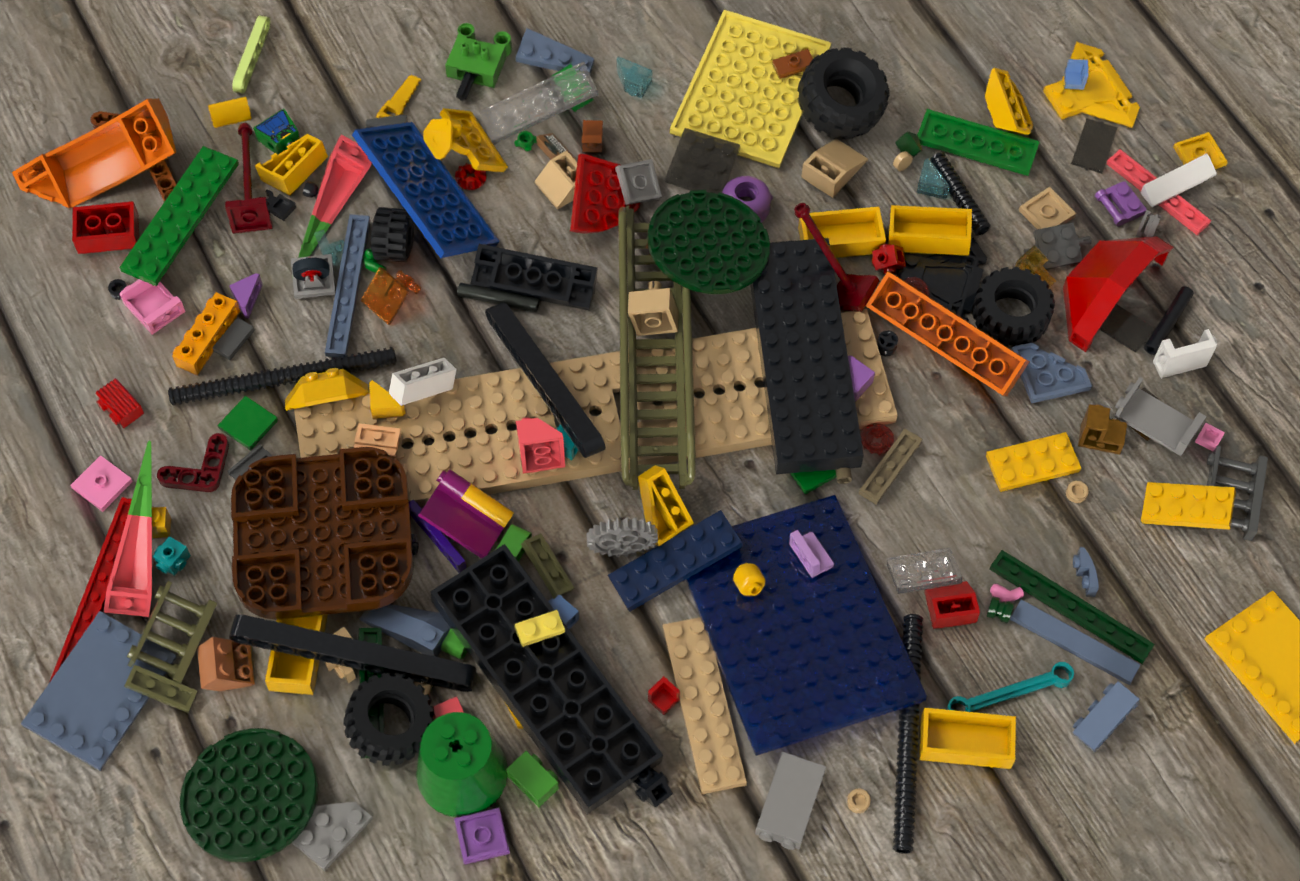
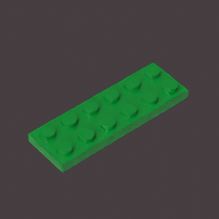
M930 109L926 110L918 132L921 145L1029 176L1040 142Z

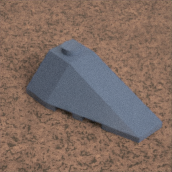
M392 604L378 609L365 610L360 617V621L373 628H381V632L422 654L438 657L440 654L442 643L450 630V626L438 612Z

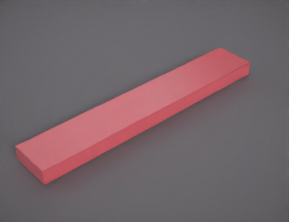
M1121 149L1107 160L1106 164L1140 191L1145 184L1157 179V177ZM1176 195L1158 204L1196 235L1200 234L1212 221L1180 195Z

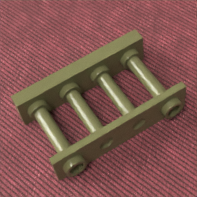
M168 581L164 587L160 585L154 597L158 601L137 645H132L127 654V658H130L128 666L132 667L136 659L169 673L168 676L172 677L171 680L181 684L217 603L209 599L205 605H197L169 592L172 582ZM167 600L195 613L199 617L196 625L193 623L189 625L160 612L163 601ZM155 619L187 633V636L190 637L187 645L184 643L181 645L150 631ZM147 639L178 653V656L181 657L178 665L175 663L173 665L142 652L141 649L145 640Z

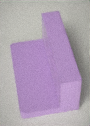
M798 530L790 533L789 545L811 577L834 567L833 561L813 532L803 536Z

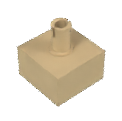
M651 281L648 283V290L629 292L628 314L637 336L678 332L679 311L670 288L661 289V283L658 281H654L653 287V282Z

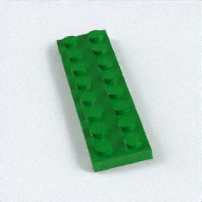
M203 146L119 267L121 272L157 286L239 165L238 160Z

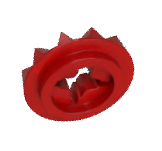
M467 162L464 166H459L458 171L455 172L457 184L465 190H476L486 182V171L475 170ZM467 173H474V177H467Z

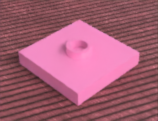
M100 455L70 486L74 491L104 512L133 481L128 475Z

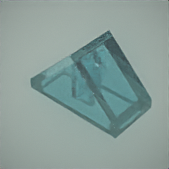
M927 158L924 161L917 193L946 199L950 186L930 159Z

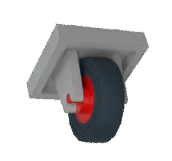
M332 254L291 258L295 299L335 295Z

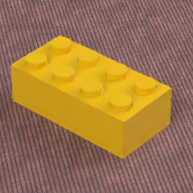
M891 205L889 244L903 247V251L909 253L969 256L972 209Z
M880 207L809 213L822 236L829 238L830 248L836 258L873 254L872 251L879 249V246L886 243ZM799 218L798 230L800 240L814 239L803 219Z
M328 614L277 619L276 622L325 632ZM271 650L265 678L268 690L314 695L319 661Z
M924 708L921 715L919 760L1011 769L1015 762L1016 716Z

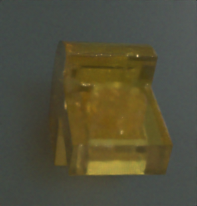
M1035 245L1017 260L1015 267H1020V270H1031V273L1034 275L1037 273L1041 276L1042 281L1045 280L1049 284V288L1056 282L1043 267L1048 259Z

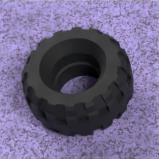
M845 47L840 50L837 48L826 50L821 55L818 54L813 58L805 69L798 85V103L800 109L804 110L803 115L807 122L813 123L815 125L814 129L821 133L823 131L828 134V137L832 138L842 136V139H851L868 133L883 116L890 96L886 75L883 70L878 68V63L874 59L871 60L865 56L866 53L862 51L855 52L852 51V48ZM838 86L846 89L853 95L856 105L844 106L836 102L830 96L827 87Z

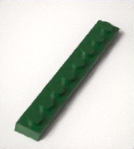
M1003 550L1000 551L990 566L989 570L1015 586L1021 587L1026 593L1141 664L1144 663L1155 645Z

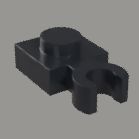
M265 191L266 196L269 197L266 199L269 212L284 221L296 209L295 202L279 194L277 197H274L272 191Z

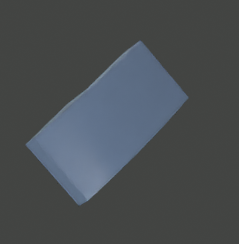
M1080 547L1077 555L1073 556V568H1076V576H1083L1082 588L1086 589V597H1095L1099 589L1097 572L1089 553L1084 547Z

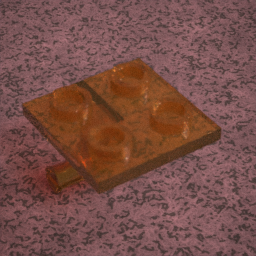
M379 267L360 301L384 322L391 325L410 292L406 288H410L417 294L420 292L421 287L414 282V278L407 276L402 270H399L395 275L396 278H394L382 267Z

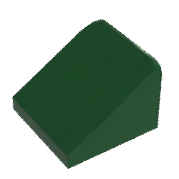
M906 132L895 141L901 152L907 151L913 158L922 151L918 134Z

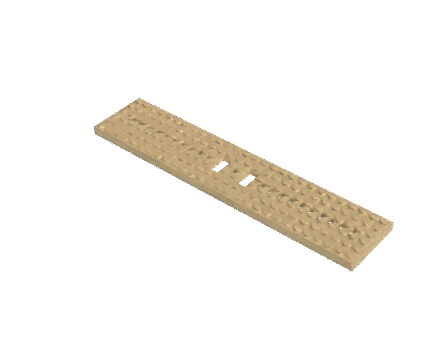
M863 309L862 312L851 311L841 313L847 355L853 356L875 372L873 383L855 402L859 429L896 423L897 411L867 309ZM756 328L693 338L694 393L702 392L704 394L702 398L694 397L695 458L772 445L764 387L759 388L754 384L757 381L763 382ZM683 342V362H684V342ZM636 349V357L675 356V349ZM620 351L550 363L601 434L606 447L604 451L584 458L579 451L572 461L565 457L564 468L525 474L522 472L517 429L510 431L507 429V426L516 424V421L527 417L539 418L553 428H556L553 413L521 368L455 379L452 390L405 404L406 414L401 417L373 419L370 409V394L294 409L300 456L303 458L339 454V449L354 448L359 423L400 428L401 437L398 451L396 452V459L401 463L406 474L409 502L414 499L420 507L425 506L439 485V482L436 480L443 470L447 472L451 469L488 495L620 472L621 426L613 394L620 392ZM676 366L636 367L637 374H676ZM676 383L637 384V392L676 391ZM740 384L743 385L745 389L743 391H737L734 389V386ZM722 388L725 393L717 395L714 393V390ZM663 401V404L659 406L654 405L652 402H637V410L677 409V402ZM594 409L602 412L599 416H592L590 414ZM685 410V431H686V410ZM677 419L640 420L637 423V428L677 427ZM494 427L497 429V432L495 434H488L486 430ZM468 431H474L477 433L476 436L473 438H467L465 436V434ZM447 435H454L456 437L451 442L444 440ZM678 437L638 438V446L678 445ZM427 438L435 440L432 445H425L423 442ZM405 442H412L414 444L410 449L402 447ZM638 456V465L666 464L678 461V456Z

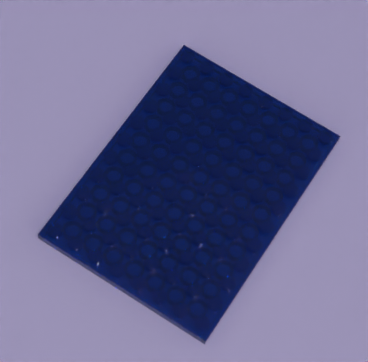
M836 495L732 526L743 547L686 579L755 756L927 700V695ZM798 530L803 536L813 532L833 561L834 567L811 577L789 545L790 533ZM751 563L759 567L766 580L765 586L759 594L744 596L738 590L734 583L733 575L741 564Z

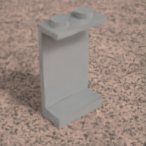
M1139 377L1135 384L1131 382L1125 391L1127 396L1125 398L1121 396L1115 408L1118 410L1114 417L1182 456L1207 416L1199 412L1194 420L1190 419L1139 389L1143 381Z
M782 752L756 827L755 834L759 835L760 839L766 842H772V840L779 842L781 846L790 850L795 848L800 850L826 766Z

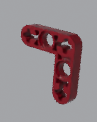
M216 433L209 438L201 469L164 466L157 472L159 483L166 488L201 492L216 491L221 482L229 450V442L226 436ZM219 441H222L223 444H220V445H219V447H218L219 453H218V452H216V451H217V448H216L215 444H218ZM216 458L220 460L219 464L215 467L208 465L211 459ZM168 473H170L172 477H168L167 480H165L164 477H166ZM187 475L194 476L193 481L190 483H184L183 478ZM212 478L213 482H210L209 485H207L205 481H209V479Z

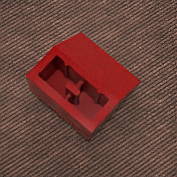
M967 581L924 587L933 629L977 623L980 610L975 591Z

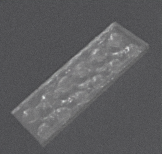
M582 62L479 111L490 140L495 145L599 95L585 62Z

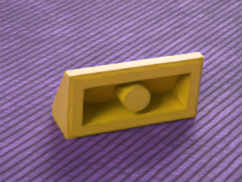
M246 97L208 105L214 128L252 119Z

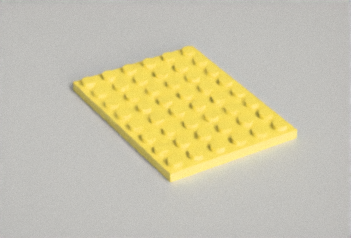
M724 10L673 120L670 134L780 169L804 112L799 107V92L797 91L804 71L779 79L772 65V60L808 49L812 58H815L818 54L821 55L826 50H830L831 42Z

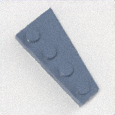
M528 28L525 30L516 54V62L560 71L569 64H572L575 70L579 69L582 75L588 78L594 65V58Z

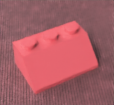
M527 417L516 421L523 474L565 467L563 433L539 418Z

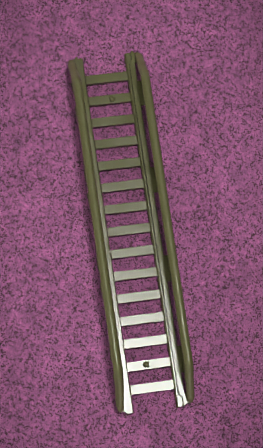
M629 206L620 207L618 222L621 475L626 486L633 487V490H638L637 476L657 465L665 468L668 474H679V489H685V486L692 484L696 473L690 289L682 286L681 294V285L668 278L662 271L635 272V265L656 264L651 255H635V249H646L648 242L647 239H635L634 233L648 232L650 223H634V209H629ZM627 267H628V286H627ZM635 281H673L674 288L670 289L679 311L678 332H675V339H636V331L628 314L629 292L648 290V288H635ZM683 342H684V362H683ZM628 345H629V363H628ZM636 349H675V356L636 357ZM676 366V374H637L636 367ZM676 383V391L637 392V384ZM677 401V409L637 410V402ZM685 410H686V431H685ZM677 419V427L637 428V420ZM678 437V445L638 446V438ZM638 456H678V464L638 465ZM686 456L688 457V472L686 465Z

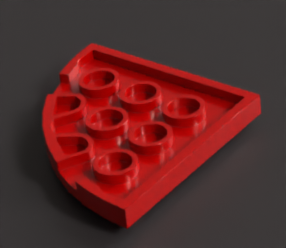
M583 153L578 155L571 232L590 234L607 231L619 225L618 214L620 207L629 206V209H634V212L639 208L640 203L625 204L615 169L616 166L621 164Z

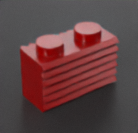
M116 378L107 383L106 386H103V388H100L99 391H96L99 399L96 401L98 406L103 411L108 410L110 413L108 416L115 425L120 424L125 428L145 414L141 405Z

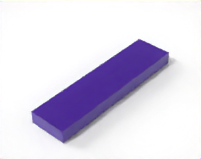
M414 499L409 502L411 517L458 573L465 570L466 562L440 530L418 516L422 509Z

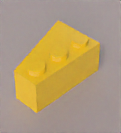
M306 134L289 144L287 150L278 155L274 153L271 155L272 159L263 164L259 162L255 165V168L262 182L291 196L328 158V155L321 140Z
M654 465L637 476L645 521L655 525L658 531V543H655V545H662L694 524L665 468Z

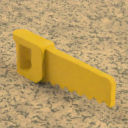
M409 75L394 96L383 105L376 118L391 116L386 113L387 111L394 113V116L403 115L404 107L407 106L406 103H409V99L412 98L411 95L414 94L421 79L414 75Z

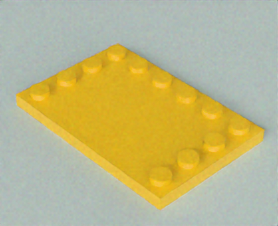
M1272 590L1205 637V641L1295 744L1300 741V620Z

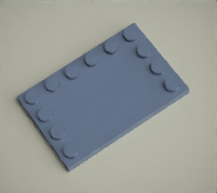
M99 611L26 715L21 725L101 771L150 698L124 687L133 666L137 665L163 677L167 672L136 659L132 667L128 666L130 658H127V654L132 645H137L141 634ZM147 639L141 649L142 652L169 664H173L177 658L176 654Z

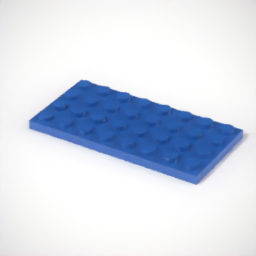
M413 122L356 129L352 136L440 258L477 251L479 244L493 247L498 245L500 242L441 160L433 156L422 134Z

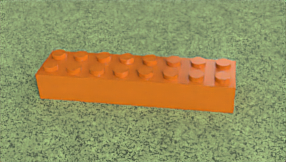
M891 272L886 273L866 304V307L1003 396H1008L1030 362Z

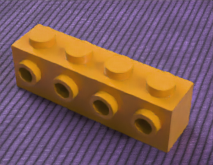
M215 292L212 298L208 299L202 313L197 315L192 328L186 331L183 341L173 351L172 357L177 367L198 376L214 352L212 347L241 312L236 300Z

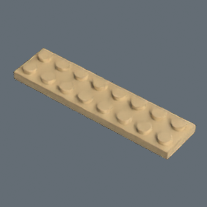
M706 616L663 624L662 628L676 688L680 690V705L701 794L745 786L747 782Z

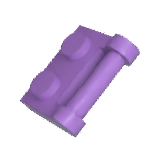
M1126 181L1108 189H1101L1095 194V198L1102 202L1114 218L1113 222L1116 226H1121L1143 216L1147 210ZM1109 197L1113 200V202L1116 204V206L1119 208L1122 214L1119 213V211L1110 201Z

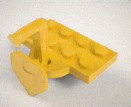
M443 108L439 113L442 119H432L423 132V139L436 159L442 161L452 149L459 154L466 155L475 170L505 172L508 168L472 112Z

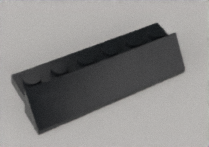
M483 244L478 245L471 285L537 298L544 302L590 310L593 294H595L597 267Z

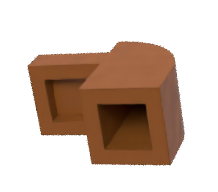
M583 120L582 152H602L603 120Z

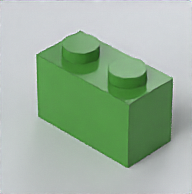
M525 751L506 769L508 778L539 808L559 789L558 777L552 770H545L541 766L543 764L542 761L535 754L530 755Z

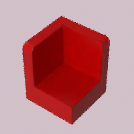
M664 676L648 691V701L663 715L680 700V690Z

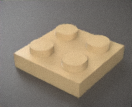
M1048 187L1019 207V212L1037 230L1066 224L1076 216V212L1051 187Z

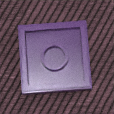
M500 807L454 818L464 865L510 854Z

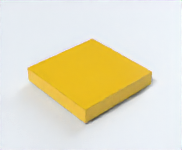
M1210 132L1174 143L1173 148L1184 165L1204 154L1209 155L1215 169L1224 167L1228 163Z

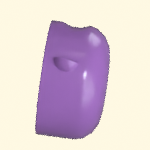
M740 176L726 184L722 193L738 200L744 196L752 198V201L742 202L760 217L761 223L767 218L773 196L763 181L752 176Z

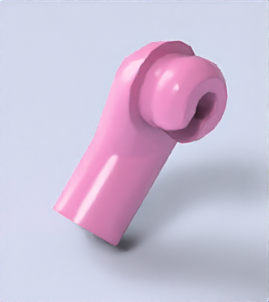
M994 584L990 588L992 596L1000 598L1001 602H1013L1024 597L1021 587L1009 591L999 584Z

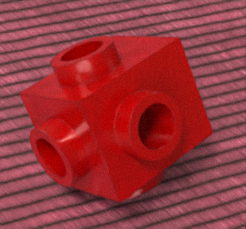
M884 244L879 246V249L872 251V264L876 271L883 272L884 275L887 272L895 273L897 269L906 267L903 247Z

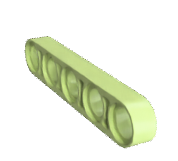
M259 15L256 19L233 79V92L244 94L248 87L270 28L269 17Z

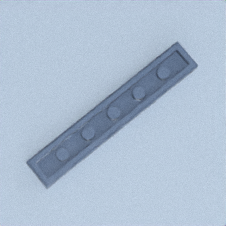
M1020 600L1010 618L1013 622L1128 685L1131 684L1140 667L1139 663L1023 600Z

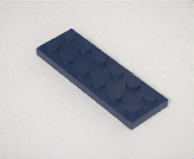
M720 510L662 545L655 547L608 574V577L630 612L743 547V544Z

